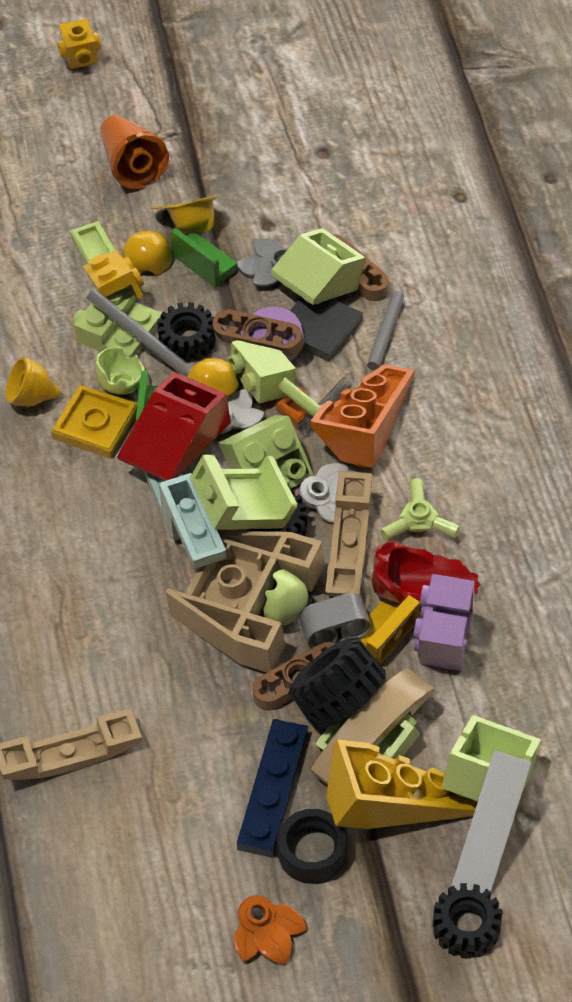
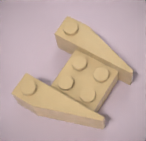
M218 531L226 549L227 559L199 567L185 593L167 588L166 597L170 616L237 663L269 672L275 668L285 648L282 622L259 616L267 599L265 592L273 588L276 582L273 579V574L281 569H285L300 578L305 583L307 591L312 592L325 566L322 541L292 532Z

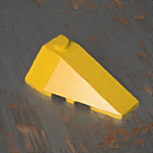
M339 739L335 741L326 797L336 826L372 829L472 817L474 815L477 801L458 796L442 788L445 772L432 767L428 771L410 765L409 758L398 755L396 759L379 753L380 747L370 743Z

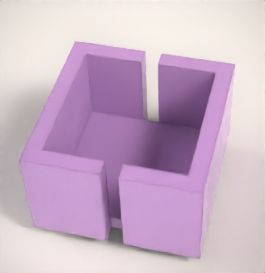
M432 574L430 586L423 585L420 600V606H422L421 617L416 619L413 639H415L414 651L419 652L420 664L461 671L467 645L464 635H469L474 609V581Z

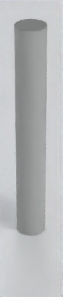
M395 291L392 293L367 363V367L371 370L379 368L404 300V295L401 292Z

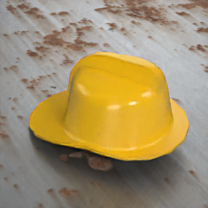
M219 196L206 197L185 204L150 207V209L166 208L175 227L183 234L189 235L193 231L201 234L210 231L214 226L213 200L218 199Z

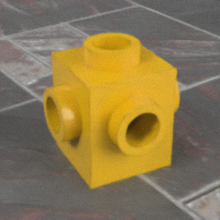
M87 18L59 24L61 41H57L58 51L61 59L66 58L69 68L73 69L98 63L97 51L101 50V43L98 33H92Z

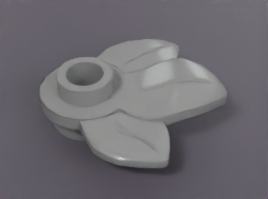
M254 239L253 246L256 255L238 261L237 267L244 275L254 277L253 284L255 286L273 285L279 280L270 275L271 269L289 248H283L279 242L274 240Z

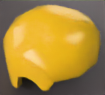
M152 230L132 234L127 239L122 250L123 259L128 257L140 275L143 271L147 270L151 271L154 275H159L170 267L173 260L172 251L166 238Z
M205 358L195 364L187 374L188 378L227 394V396L234 393L239 386L232 365L220 358Z

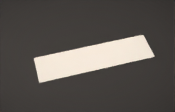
M494 750L451 885H454L456 890H460V883H467V890H473V884L480 885V893H483L485 889L491 892L532 762Z

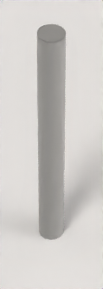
M92 289L86 299L179 374L187 377L188 372L192 368L188 363L96 289Z

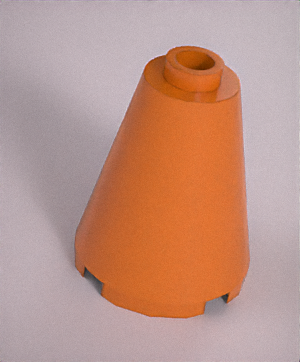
M112 115L104 120L100 127V134L115 179L129 189H142L146 187L144 184L152 180L156 182L160 179L167 169L169 162V152L164 141L156 134L121 115Z

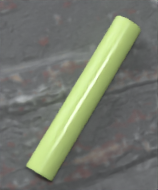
M284 378L277 386L279 390L313 417L321 407L287 378Z

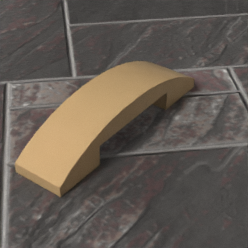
M338 472L336 507L325 595L340 596L348 593L360 595L372 473Z
M409 668L393 676L343 724L319 755L311 768V772L328 785L333 745L337 739L366 742L377 746L407 713L412 716L435 692V689Z
M131 708L97 717V725L32 743L29 742L27 736L0 743V773L2 779L25 780L76 771L105 761L132 748L142 741V735Z

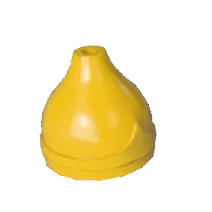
M21 357L15 362L10 371L5 389V398L8 403L14 406L32 407L47 400L57 399L60 388L54 384L47 370L42 365L29 358Z

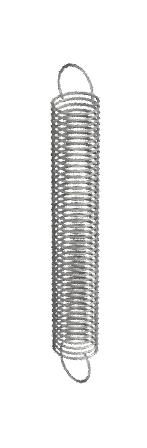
M342 381L335 388L333 387L319 404L324 401L322 404L327 401H333L334 403L340 399V393L351 382L347 385ZM308 414L297 426L296 430L302 426L305 429L303 435H307L312 430V428L307 430V427L311 424L309 420L313 416Z

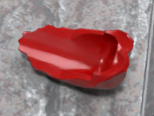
M388 541L378 546L374 555L372 572L373 591L380 597L402 603L408 595L420 602L423 585L430 586L432 574L474 581V595L478 593V587L481 584L478 581V574L470 572L468 567L463 565L459 559H448L441 555H433L426 549L407 547L402 543Z

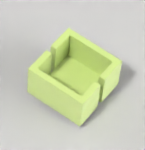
M472 715L462 732V736L458 738L449 754L442 788L458 796L478 801L494 750L532 762L524 785L525 788L533 773L541 739Z

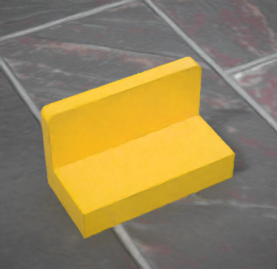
M410 595L400 605L384 598L368 615L372 628L360 640L379 664L388 657L414 628L416 619L419 618L420 602Z

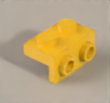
M117 250L108 254L97 255L88 264L83 266L96 290L104 297L129 286L137 299L144 297L140 289L144 282L137 268L133 267L128 257L123 259Z

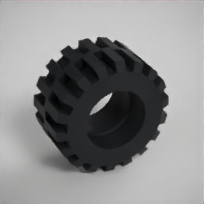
M358 637L349 638L336 643L313 659L294 679L288 694L314 727L322 729L341 722L361 708L380 688L385 679L386 671Z

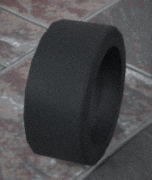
M304 809L293 813L283 822L278 831L277 852L282 869L291 878L302 883L319 884L331 880L342 870L347 860V833L345 828L336 826L332 814L321 809ZM308 830L321 831L333 839L334 851L327 859L318 862H305L292 854L290 849L292 839L299 833Z

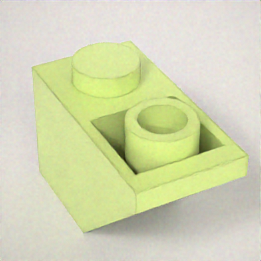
M239 340L231 342V355L228 357V362L232 365L238 379L243 383L245 390L250 392L258 403L287 396L277 386L284 378H287L294 384L296 368L281 350Z

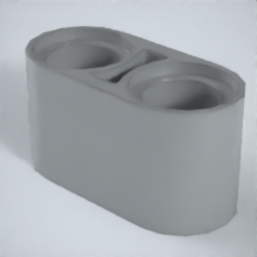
M356 593L343 594L306 606L299 615L310 648L324 642L338 643L354 637L360 639L366 636L372 628L363 599Z

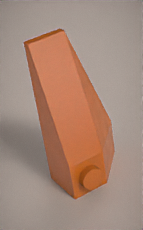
M383 364L362 378L361 385L354 390L347 388L341 392V398L334 403L327 401L322 404L312 418L310 427L341 462L351 463L357 467L373 468L384 451L414 378L415 370Z

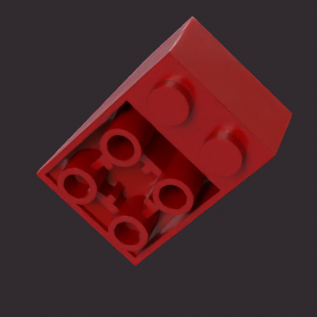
M173 371L153 391L117 455L118 460L164 481L177 478L231 423L227 394Z

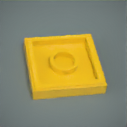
M80 384L51 431L52 439L112 458L136 417L138 403Z

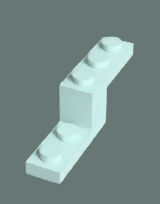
M144 472L173 541L181 539L193 568L196 569L227 559L226 549L218 531L214 530L190 480L192 474L183 475L181 473L177 478L164 481Z

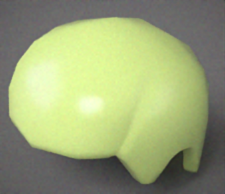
M121 347L107 348L97 355L95 375L101 388L117 395H127L139 388L141 370L145 371V367L139 361L137 355L128 357L124 354Z
M281 569L273 574V579L277 582L276 588L265 592L267 601L263 610L265 618L282 622V626L294 622L299 617L301 611L307 605L309 596L306 585L300 578L285 569Z

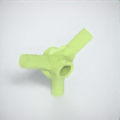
M415 478L409 482L411 501L405 506L400 519L380 529V533L385 541L396 537L404 531L424 532L432 529L456 538L460 531V525L439 517V514L431 504L424 500L423 481Z

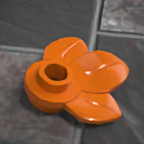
M250 896L238 908L237 917L240 925L233 936V944L236 953L243 962L250 960L259 951L270 961L285 965L289 960L292 949L290 936L305 932L307 929L306 923L302 916L289 905H273L263 896ZM259 908L262 910L263 918L260 920L254 919L251 915V909Z

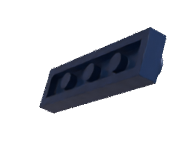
M277 719L272 720L236 843L237 850L273 858L278 840V831L284 820L308 735V726Z

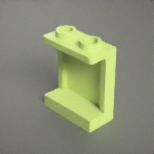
M202 455L190 477L214 530L284 528L297 508L295 497L292 495L273 456H266L257 469H221L215 455Z

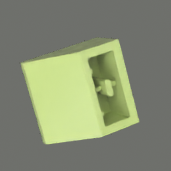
M321 228L299 235L271 269L270 275L279 280L285 287L300 295L306 302L314 305L358 290L365 257Z
M274 415L219 442L229 469H257L266 456H273L289 489L301 484L305 478L314 476L289 416Z

